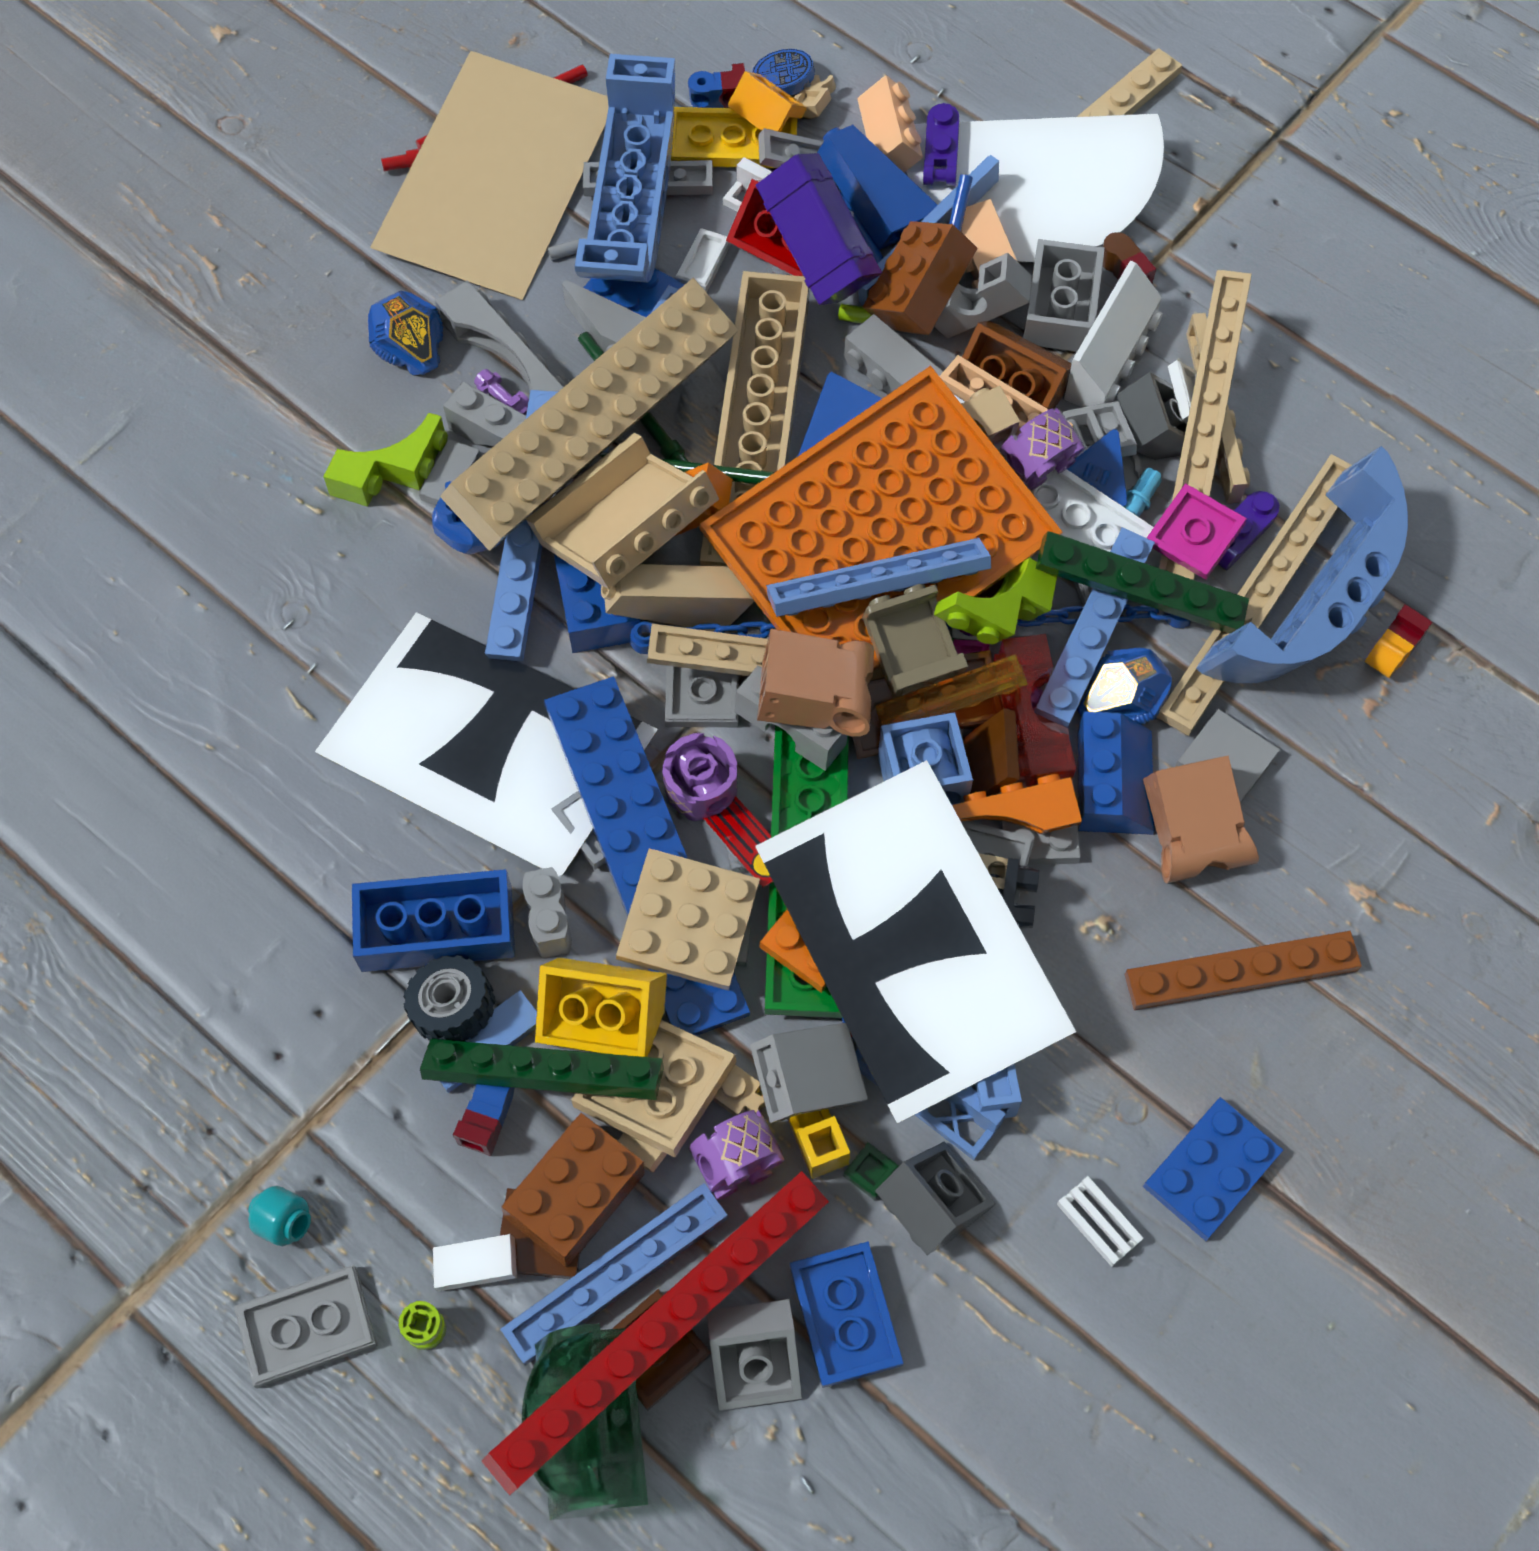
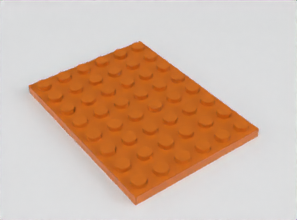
M931 365L707 518L699 526L701 532L776 630L837 640L840 645L851 641H865L872 646L873 644L862 618L866 608L870 606L869 602L884 595H890L892 599L904 595L905 590L884 592L872 595L867 599H853L836 603L831 607H818L801 611L796 615L776 617L768 599L766 585L980 538L991 555V569L978 571L973 575H960L943 579L938 583H924L925 587L937 586V602L958 591L977 597L1011 573L1024 560L1036 555L1040 551L1043 536L1047 531L1059 535L1063 533ZM875 650L873 671L880 666Z

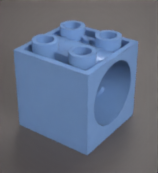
M955 712L881 726L878 761L883 781L927 760L951 805L964 802L963 796L970 794L973 778Z

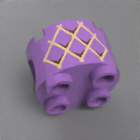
M1052 408L1019 428L1021 433L1018 435V439L1015 440L1011 435L1000 447V452L1024 484L1032 491L1041 486L1048 479L1046 475L1054 469L1059 474L1076 462L1074 457L1079 455L1085 447L1060 409L1056 408L1054 410Z
M693 733L681 737L669 747L662 770L664 790L669 803L679 813L685 815L688 820L700 821L703 818L722 812L732 803L738 792L737 760L732 748L723 739L713 736V738L704 737V733Z
M755 1110L744 1112L713 1127L715 1133L711 1135L709 1140L704 1133L693 1141L689 1147L710 1191L714 1193L717 1200L724 1199L735 1193L739 1189L737 1185L748 1179L751 1185L762 1182L773 1174L771 1169L785 1161L782 1156L783 1152L760 1110L757 1112Z

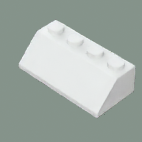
M1130 260L1072 360L1064 400L1080 407L1116 401L1117 393L1121 390V386H1119L1121 379L1127 381L1135 365V361H1133L1136 354L1141 356L1149 340V337L1146 336L1149 330L1155 332L1163 315L1162 312L1158 311L1162 297L1137 263Z

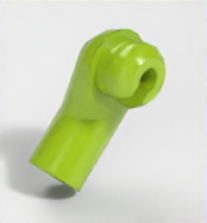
M841 304L838 313L839 320L860 324L872 316L862 306Z

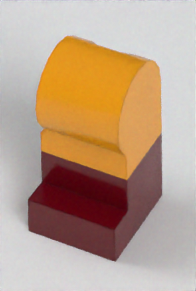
M1405 604L1386 632L1375 644L1365 663L1390 678L1422 641L1433 622Z

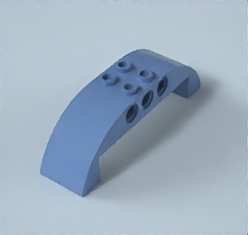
M610 54L606 73L609 106L588 236L587 239L579 238L575 272L580 278L648 283L653 276L657 261L670 174L675 107V58Z
M1382 446L1344 470L1325 494L1356 524L1271 639L1268 638L1252 622H1249L1215 642L1196 667L1199 672L1214 679L1232 683H1260L1273 680L1330 652L1344 641L1350 633L1354 634L1364 625L1367 617L1364 616L1367 610L1377 605L1385 595L1382 589L1390 580L1400 562L1408 531V510L1403 484L1389 453Z

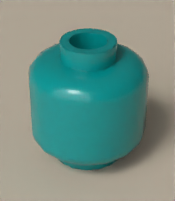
M280 1186L266 1188L263 1192L257 1194L250 1202L248 1208V1222L251 1231L258 1237L277 1246L283 1247L299 1241L306 1234L310 1226L311 1215L307 1201L303 1197Z

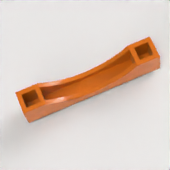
M1059 774L1038 778V785L1024 788L1022 782L1006 785L1000 788L1001 794L987 797L985 791L963 796V803L952 805L961 822L974 820L1005 821L1024 826L1039 834L1074 827L1082 822L1071 777L1060 779Z

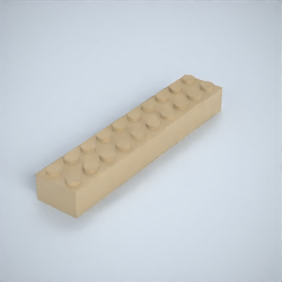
M743 271L735 326L739 331L733 336L714 465L776 472L788 464L809 308L810 288L806 286L804 276ZM732 482L729 503L756 486V484ZM703 535L700 566H727L708 539Z
M692 278L453 480L440 497L490 551L717 353L739 329L698 282Z

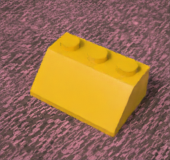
M557 958L540 965L535 1043L604 1054L648 1057L664 1014L667 973L566 958Z

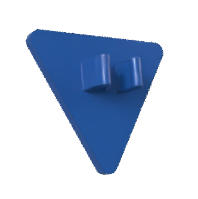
M1113 429L1076 457V462L1067 470L1121 506H1125L1127 504V493L1120 435L1118 430Z

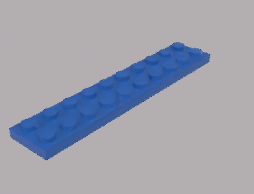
M613 676L545 699L544 703L628 917L648 849L658 850L687 859L688 857ZM648 968L649 971L660 972V971H656V970H652V969H649V968ZM735 973L733 974L729 991L667 974L664 1011L671 1025L698 1036L750 1015V1010Z

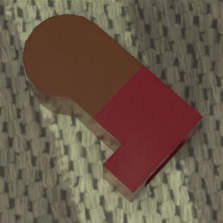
M1114 232L1106 236L1103 242L1105 249L1102 267L1113 272V275L1119 280L1131 260L1138 264L1153 284L1156 268L1133 240L1121 232Z

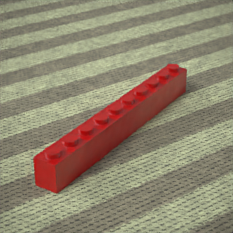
M803 1171L797 1174L481 1460L509 1496L829 1203Z

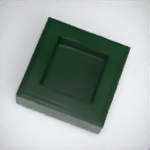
M868 1142L844 1171L843 1176L875 1201L879 1196L875 1190L899 1165Z

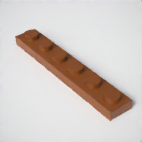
M1350 930L1127 969L1124 975L1133 1009L1140 1010L1357 972L1362 965Z

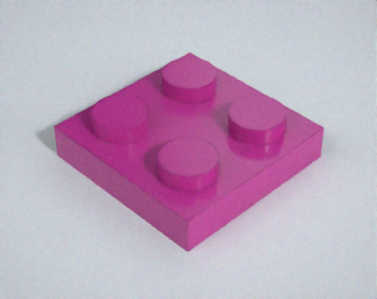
M1185 483L1147 538L1155 542L1152 549L1207 580L1245 526L1247 518Z

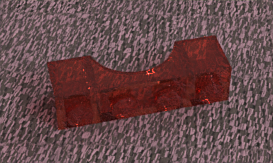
M1046 634L1002 639L999 653L994 655V665L997 676L1003 675L1005 687L1001 688L1003 707L1015 711L1017 745L1020 754L1018 755L1020 777H1025L1027 787L1038 785V778L1052 774H1059L1060 779L1071 777L1072 780L1076 771V765L1069 734L1054 731L1044 725L1034 713L1031 704V695L1049 681L1053 669Z

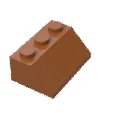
M992 321L978 322L962 358L1047 409H1054L1062 399L1067 388L1072 363Z

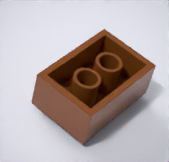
M910 221L909 225L903 230L901 239L892 255L886 260L882 274L869 290L868 298L862 308L869 314L876 315L892 330L929 335L978 248L953 224Z
M580 1113L501 1206L504 1218L567 1268L644 1176V1161L588 1117Z

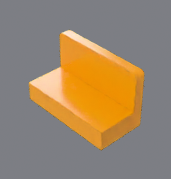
M747 71L742 75L728 103L729 108L761 131L765 128L781 132L789 117L801 119L807 109L805 105L761 74Z

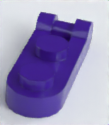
M937 104L928 112L923 185H933V182H946V186H956L959 112L951 104ZM934 167H947L946 169H934Z
M1265 491L1253 492L1234 510L1247 518L1241 532L1218 563L1226 571L1274 523L1280 508L1279 502L1274 495Z

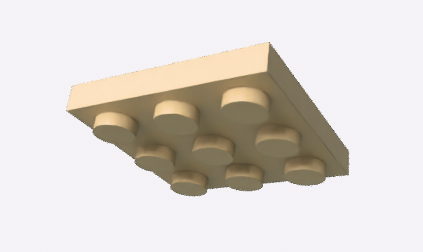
M649 848L617 950L616 960L729 991L760 879Z
M661 1020L648 1055L651 1058H663L664 1070L657 1100L575 1093L571 1101L574 1108L676 1157L736 1064V1056L721 1047Z

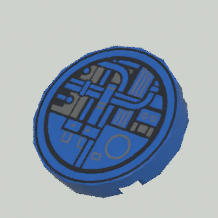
M781 49L761 58L753 67L752 73L761 74L792 96L801 92L804 89V84L808 81L809 83L813 81L815 68L811 56L803 50Z

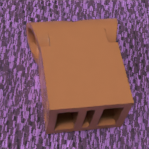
M770 629L762 659L757 721L822 729L831 726L835 731L844 735H866L870 731L871 697L867 684L873 677L874 647L865 641H851L840 645L837 640Z
M1229 755L1158 770L1143 779L1159 842L1162 845L1161 871L1165 883L1194 878L1207 866L1230 870L1259 862L1257 848L1251 836L1244 828L1245 822Z

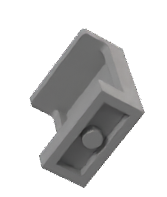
M846 1023L772 1034L750 1044L770 1123L783 1121L800 1114L836 1107L839 1109L847 1108L868 1100L864 1079L861 1075L854 1050V1042Z

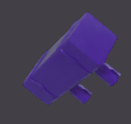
M819 153L794 155L755 185L764 201L767 212H770L802 272L806 286L811 289L819 306L845 300L882 274L871 248L868 247Z

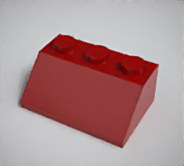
M751 179L726 241L793 276H803L770 212H767L764 201L755 186L761 180Z

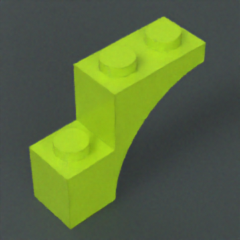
M428 413L424 421L413 433L400 442L383 449L365 452L337 449L323 475L330 496L368 507L373 495L376 496L380 492L383 480L420 490L424 480L428 478L434 467V460L438 452L442 451L447 443L448 433L444 429L442 417Z
M1028 558L1005 576L1001 587L993 597L978 598L958 591L936 602L934 616L946 621L952 628L962 629L976 636L982 643L993 645L1015 635L1018 619L1030 621L1051 611L1057 576L1035 569L1037 561Z

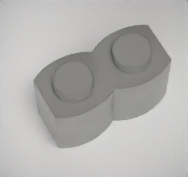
M553 867L525 872L523 877V893L529 909V928L538 954L542 959L569 954L572 937L565 913V898L557 872Z

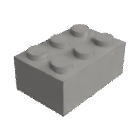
M1038 239L1024 339L1040 347L1078 351L1096 320L1105 247Z

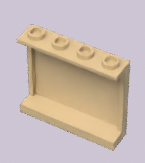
M633 433L526 518L541 546L607 589H610L718 501L719 497L706 471L701 470L694 477L650 454L643 438Z

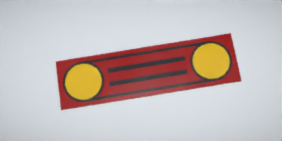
M737 796L734 797L732 803L722 812L703 818L750 874L760 879L759 884L762 888L773 882L755 847L770 839L771 835Z

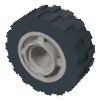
M449 955L441 956L442 958L429 961L423 968L420 967L416 971L415 976L410 978L407 983L408 988L404 991L403 996L405 998V1003H403L404 1010L408 1014L409 1020L424 1039L428 1038L429 1041L430 1039L465 1042V1040L477 1036V1033L487 1026V1021L494 1013L495 996L492 993L494 990L479 966L477 967L471 959L468 958L467 960L463 956L455 955V957H449Z

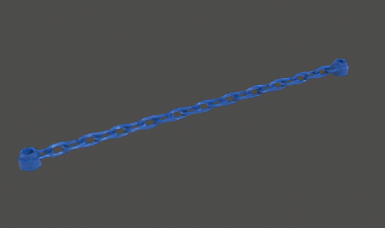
M1126 604L1124 609H1127L1126 616L1119 617L1118 622H1129L1133 619L1153 618L1155 620H1165L1174 628H1185L1191 623V620L1164 612V615H1157L1159 610L1149 606L1133 607L1129 604ZM1074 606L1063 607L1060 610H1051L1036 617V621H1022L1018 619L1017 625L1028 627L1056 622L1068 625L1076 624L1078 619H1067L1069 617L1068 612H1082L1084 607ZM1136 611H1148V613H1136ZM1058 615V617L1046 618V616ZM762 621L744 622L740 625L728 626L699 624L694 627H686L697 630L715 629L714 632L720 633L737 631L727 634L767 638L769 637L770 629H776L772 623L768 624ZM945 621L948 630H950L952 627ZM640 622L631 630V646L637 653L648 654L650 636L642 637L639 634L644 632L651 634L652 623ZM746 627H761V634L747 635L748 629Z

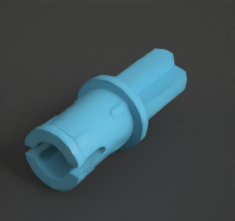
M1152 468L1145 469L1133 489L1126 492L1127 504L1123 507L1140 517L1144 510H1148L1151 506L1150 499L1162 481L1161 473Z

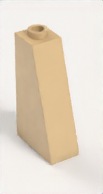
M639 564L610 589L601 585V596L605 598L606 613L682 627H694L699 624L731 625L754 602L753 598L728 566ZM703 629V630L714 632L715 629Z

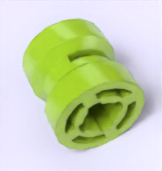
M426 1301L410 1303L403 1309L399 1317L398 1326L400 1333L413 1347L419 1350L435 1348L442 1342L446 1334V1323L443 1316L432 1304Z

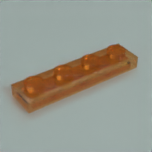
M1014 654L881 703L875 707L881 726L948 714L964 707H974L994 696L1012 693L1017 688L1027 685V681L1017 656Z

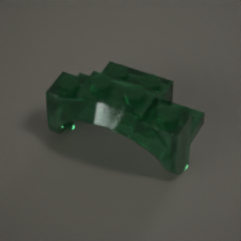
M600 1323L572 1326L552 1331L535 1343L536 1362L525 1388L521 1422L525 1421L627 1328L600 1330ZM636 1381L534 1473L536 1480L548 1496L550 1520L588 1517L601 1511L640 1508L648 1505ZM598 1470L599 1481L597 1480L596 1475L594 1473V1471Z

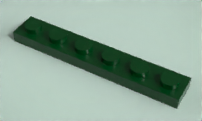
M1047 531L1043 536L1035 568L1227 633H1232L1244 626L1249 598Z
M430 1039L420 1067L422 1080L657 1100L664 1070L663 1058Z

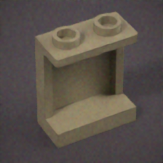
M918 584L906 589L904 595L892 599L890 595L875 598L869 602L870 606L866 608L862 617L893 699L961 677L968 667L963 653L957 654L945 621L934 616L937 602L936 596L938 594L936 585L925 587L924 584Z

